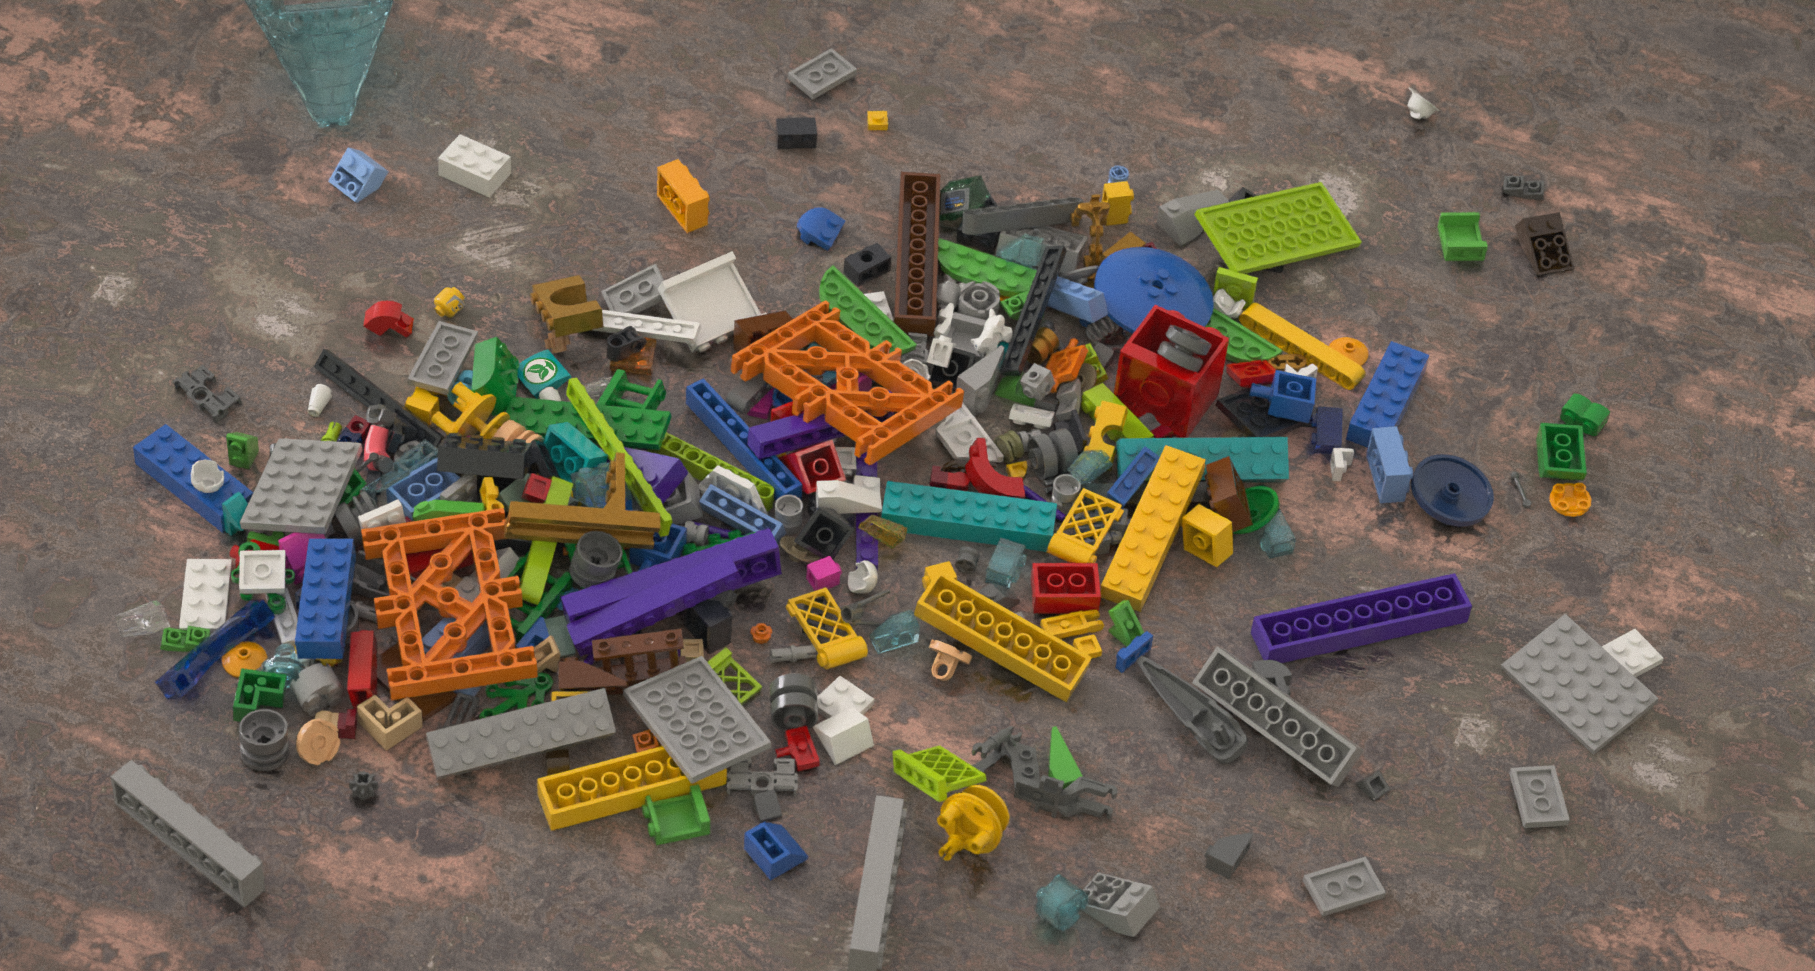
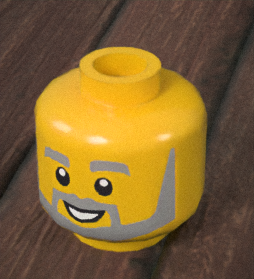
M446 287L434 298L436 306L434 310L441 317L447 316L452 318L464 307L463 300L465 298L455 287L452 289Z

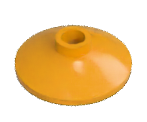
M1342 337L1335 339L1329 345V347L1360 366H1363L1368 360V349L1357 339Z
M242 641L229 646L222 656L224 670L236 678H239L241 668L256 670L267 661V654L264 648L250 641Z

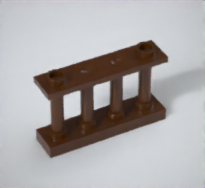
M682 629L592 640L594 661L602 660L603 667L597 668L627 681L629 686L636 685L686 663L685 656L678 657V650L684 649ZM669 651V658L656 659L655 653ZM646 654L647 661L634 662L633 656ZM624 657L625 664L611 665V659Z

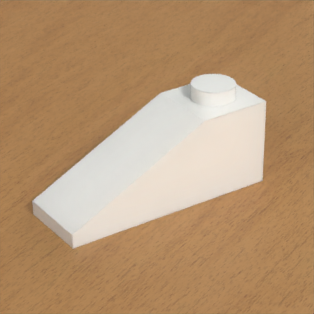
M839 480L817 481V508L818 506L831 508L839 514L882 512L879 492Z

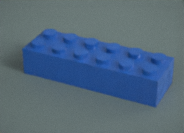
M1393 341L1390 342L1349 423L1346 440L1368 448L1372 428L1395 426L1398 428L1426 371L1429 354Z
M167 424L133 447L135 464L222 533L225 532L222 503L239 491L249 504L254 493L218 464V469L224 471L223 486L212 493H203L197 490L191 483L192 465L200 460L211 459Z
M309 539L295 635L298 659H343L356 562L354 539Z

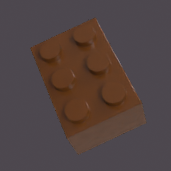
M1227 456L1207 464V474L1204 477L1209 486L1207 491L1211 498L1209 503L1213 512L1217 511L1220 516L1232 522V533L1253 525L1246 489L1231 458Z

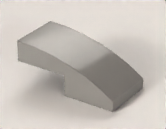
M1079 379L1060 384L1056 396L1060 404L1055 415L1059 422L1070 419L1071 410L1076 409L1077 413H1079L1081 402V381Z

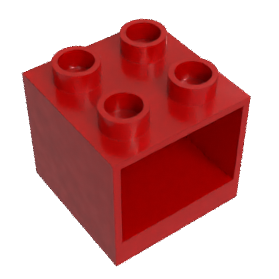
M1154 305L1120 351L1114 395L1137 418L1146 413H1151L1162 426H1168L1173 430V436L1188 438L1219 395L1229 338L1223 336L1220 331L1213 327H1204L1186 319L1178 311H1168ZM1170 325L1189 330L1212 345L1207 355H1198L1203 360L1199 372L1186 369L1157 352L1162 342L1168 341L1173 343L1166 336Z

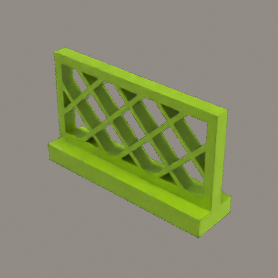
M724 648L707 663L723 683L724 681L737 682V690L730 691L734 696H737V700L743 705L762 689V686L731 657L732 652L728 648ZM731 666L737 672V677L724 676V670ZM740 683H749L753 689L750 691H740Z
M940 745L907 754L901 749L892 751L894 772L938 802L947 799V792L986 781V774Z

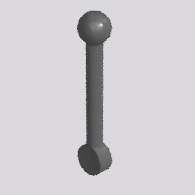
M370 453L369 459L360 465L356 471L359 473L369 463L377 461L379 458L378 454Z
M1512 472L1511 478L1515 480L1522 496V505L1524 508H1530L1532 503L1524 493L1518 479L1519 474Z

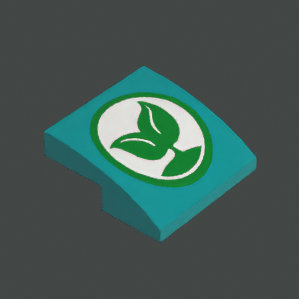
M548 349L536 353L519 363L517 377L536 399L539 398L540 392L545 388L553 387L557 390L572 378Z

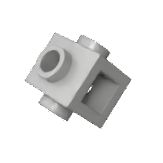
M1035 363L1020 380L1023 393L1027 397L1035 398L1039 401L1055 385L1051 370Z

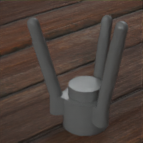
M888 589L865 600L843 606L841 608L842 619L847 623L852 622L853 626H880L879 622L861 620L864 615L862 606L889 594L891 591Z

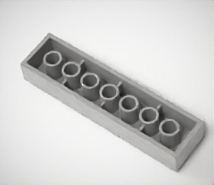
M1217 646L1192 682L1333 786L1339 787L1364 751L1226 649Z
M603 688L427 732L426 739L436 779L440 780L615 735L616 730L606 691Z
M130 760L110 776L114 801L118 807L243 907H246L265 891L263 863L260 858L248 853L240 842H234L225 830H219L207 816L200 815L192 804H186L174 790L170 791L166 788L159 778L152 777L144 766H138Z
M876 795L850 944L848 971L882 970L883 953L886 946V935L889 928L893 893L895 892L896 875L898 874L899 857L901 855L902 839L906 825L907 809H903L904 799Z

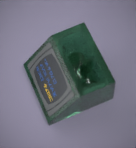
M981 175L949 181L940 190V221H954L959 217H963V211L978 209L985 204L990 194Z

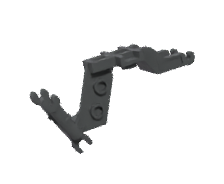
M1013 726L1001 729L995 735L989 736L984 743L979 742L973 745L972 755L975 756L977 752H981L982 760L972 766L982 773L989 767H993L1005 755L1010 758L1015 788L1014 797L1034 803V812L1038 813L1039 809L1051 812V817L1056 818L1058 812L1066 817L1083 812L1099 818L1106 813L1107 819H1111L1112 807L1084 799L1079 794L1087 792L1100 797H1106L1108 793H1111V798L1115 799L1118 790L1114 785H1108L1080 776L1067 788L1063 789L1064 781L1046 775H1042L1040 780L1036 748L1018 743L1021 741L1022 733L1019 732L1017 735H1011L1013 733Z

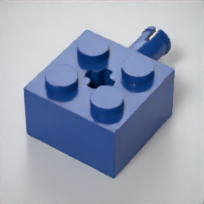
M1276 370L1270 387L1252 383L1249 396L1267 399L1269 402L1268 415L1309 423L1315 403L1317 378Z
M672 523L669 535L660 537L658 532H654L653 550L630 548V563L640 566L638 569L640 571L653 565L671 561L674 558H680L683 545L686 544L687 528Z

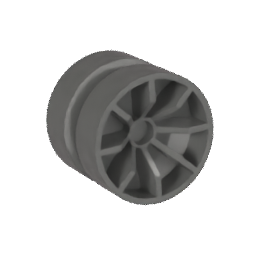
M1066 428L1051 431L1048 436L1043 433L1028 439L1027 449L1030 464L1035 475L1040 480L1055 477L1057 473L1066 474L1077 470L1079 462L1077 448L1071 433Z
M796 673L786 674L776 678L771 683V722L777 729L785 731L807 726L809 730L817 723V684L811 677Z

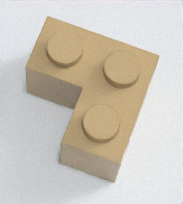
M376 695L357 706L358 723L386 751L423 727L422 711L408 697L391 708H388Z

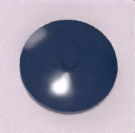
M1447 454L1432 455L1423 459L1413 472L1411 490L1415 500L1427 514L1442 523L1461 527L1475 525L1481 522L1492 508L1494 494L1489 480L1480 469L1465 459Z

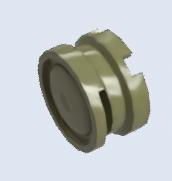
M1009 430L1003 435H998L994 438V444L1004 455L1002 462L1008 464L1024 455L1022 441L1016 432Z

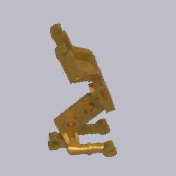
M1100 194L1091 195L1090 202L1078 204L1074 213H1070L1072 227L1079 226L1082 215H1086L1092 220V225L1089 228L1092 243L1089 244V255L1083 256L1084 268L1098 266L1103 253L1100 237H1103L1102 225L1107 224L1110 204L1099 202ZM1096 273L1087 278V283L1081 285L1094 288Z

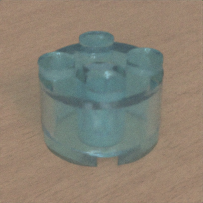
M1058 874L1046 888L1041 887L1038 890L1035 913L1058 930H1067L1081 917L1078 915V912L1081 908L1085 910L1088 895L1067 878Z

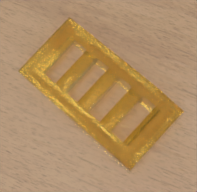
M875 515L869 516L858 527L891 549L904 541L907 533L906 527Z

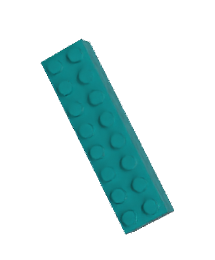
M1288 437L1120 438L1116 442L1117 480L1144 446L1160 457L1165 445L1205 459V471L1200 482H1206L1204 475L1207 474V464L1227 456L1231 458L1243 483L1286 482L1289 479ZM1152 473L1148 476V478L1144 481V483H1148V482H1149V480H1150V478H1151V476H1152Z
M887 481L880 530L1047 552L1048 545L1053 537L1057 503Z

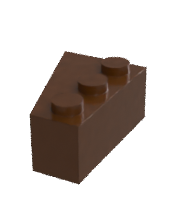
M785 310L734 320L733 349L739 352L793 320V318Z

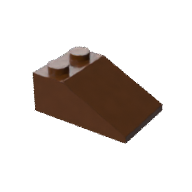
M565 658L564 661L558 662V680L561 692H591L605 688L606 695H624V689L630 687L627 681L583 661H578V658Z

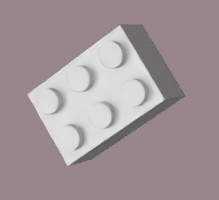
M459 134L438 157L439 175L490 198L511 174V156Z

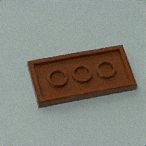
M398 643L377 656V682L389 693L387 669L402 667ZM453 691L410 697L409 699L422 711L423 723L453 703L456 694Z

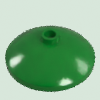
M1265 486L1246 488L1253 525L1233 532V534H1248L1257 531L1274 518L1279 509L1280 501L1273 489Z

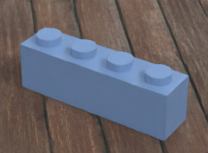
M1057 276L1047 304L1048 307L1091 323L1108 315L1103 292Z
M710 484L699 501L703 511L733 528L741 530L744 534L770 528L777 545H779L780 539L786 534L783 523Z

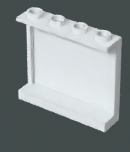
M733 251L662 281L658 287V291L674 320L700 323L701 330L696 343H687L692 353L698 350L704 352L711 347L710 345L716 342L719 345L727 341L728 337L734 335V320L767 314L766 312L760 313L733 262L736 257Z

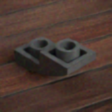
M1524 175L1504 176L1503 190L1504 193L1519 198L1544 200L1545 184L1544 181H1524Z

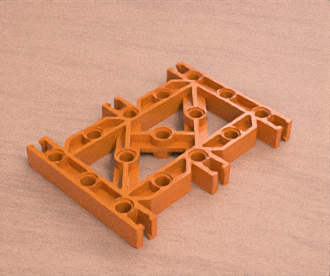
M826 300L732 355L731 372L733 374H737L742 369L740 378L747 382L758 374L763 373L764 381L793 399L792 413L798 416L804 410L803 421L806 423L824 414L825 422L856 442L854 454L856 457L860 458L863 453L867 452L864 461L868 465L874 464L957 411L963 404L964 390L957 388L956 392L952 394L953 383L950 381L932 390V383L900 362L901 349L897 347L895 351L889 353L892 347L889 341L886 340L870 349V344L867 340L839 323L840 309L834 307L832 312L828 313L830 303ZM813 341L822 346H813L807 351H800L801 348ZM825 371H836V390L830 389L811 375L818 376L824 374ZM859 373L865 374L884 388L874 387L869 392L859 391ZM887 412H898L882 423L872 417H881L886 415Z
M504 508L361 529L365 559L383 558L389 596L374 598L378 629L396 627L402 667L387 669L391 700L538 677L534 647L529 646L515 649V640L508 609L523 607L519 577H500L494 540L507 539L504 538ZM445 548L441 553H436L431 557L430 565L411 585L406 554ZM470 552H472L480 594L472 603L460 597L455 588L440 586L442 583L449 582L452 579L453 571ZM425 602L437 608L442 617H454L457 619L455 622L445 626L444 634L426 654L424 653L417 611ZM486 620L492 652L453 658L456 653L466 649L469 638Z

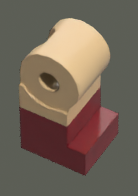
M347 709V713L319 711L315 714V719L327 720L337 727L339 739H356V709Z

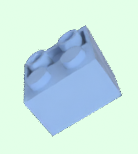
M348 147L328 182L358 203L379 189L389 171L364 152Z

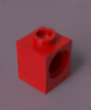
M531 473L521 498L543 504L548 495L552 480Z

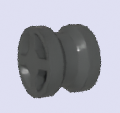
M972 547L961 548L958 553L959 558L955 562L956 569L965 574L974 573L977 568L976 563L980 558L979 552Z

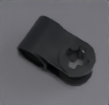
M628 326L608 337L607 358L613 362L622 361L624 358L640 352L645 347L647 341L643 336H639L636 333V329L633 326Z

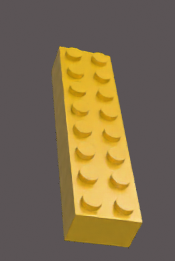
M1165 445L1101 584V598L1117 604L1123 600H1129L1133 610L1142 611L1181 525L1182 517L1185 516L1204 474L1205 459Z
M940 570L918 600L914 615L1066 703L1088 670L1092 659L1087 654Z
M661 746L537 779V791L552 831L642 807V805H645V796L650 795L652 802L688 795L690 794V786L699 784L701 791L726 785L727 768L691 783L665 748Z

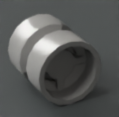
M1063 474L1054 480L1051 503H1057V509L1064 514L1069 513L1080 494L1081 483L1079 479L1073 475Z
M794 495L781 496L775 503L774 519L783 523L786 531L785 535L798 533L802 527L803 503L800 498Z

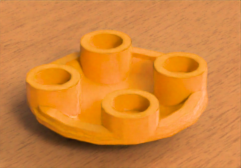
M1558 483L1553 486L1550 493V503L1552 508L1564 516L1576 517L1583 515L1591 507V496L1583 483Z

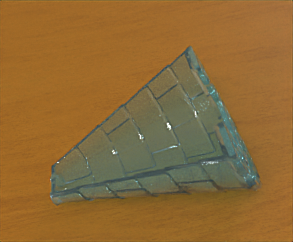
M244 0L265 34L267 41L276 53L278 60L289 75V79L302 97L301 100L311 117L317 122L318 127H328L330 124L348 125L395 0H344L285 5L284 0Z

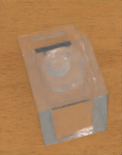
M157 600L115 615L122 637L149 635L170 627L164 606Z

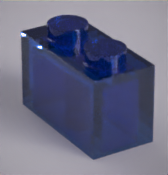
M1318 406L1316 413H1312L1311 426H1314V433H1311L1310 445H1314V453L1332 454L1333 448L1342 447L1343 408Z

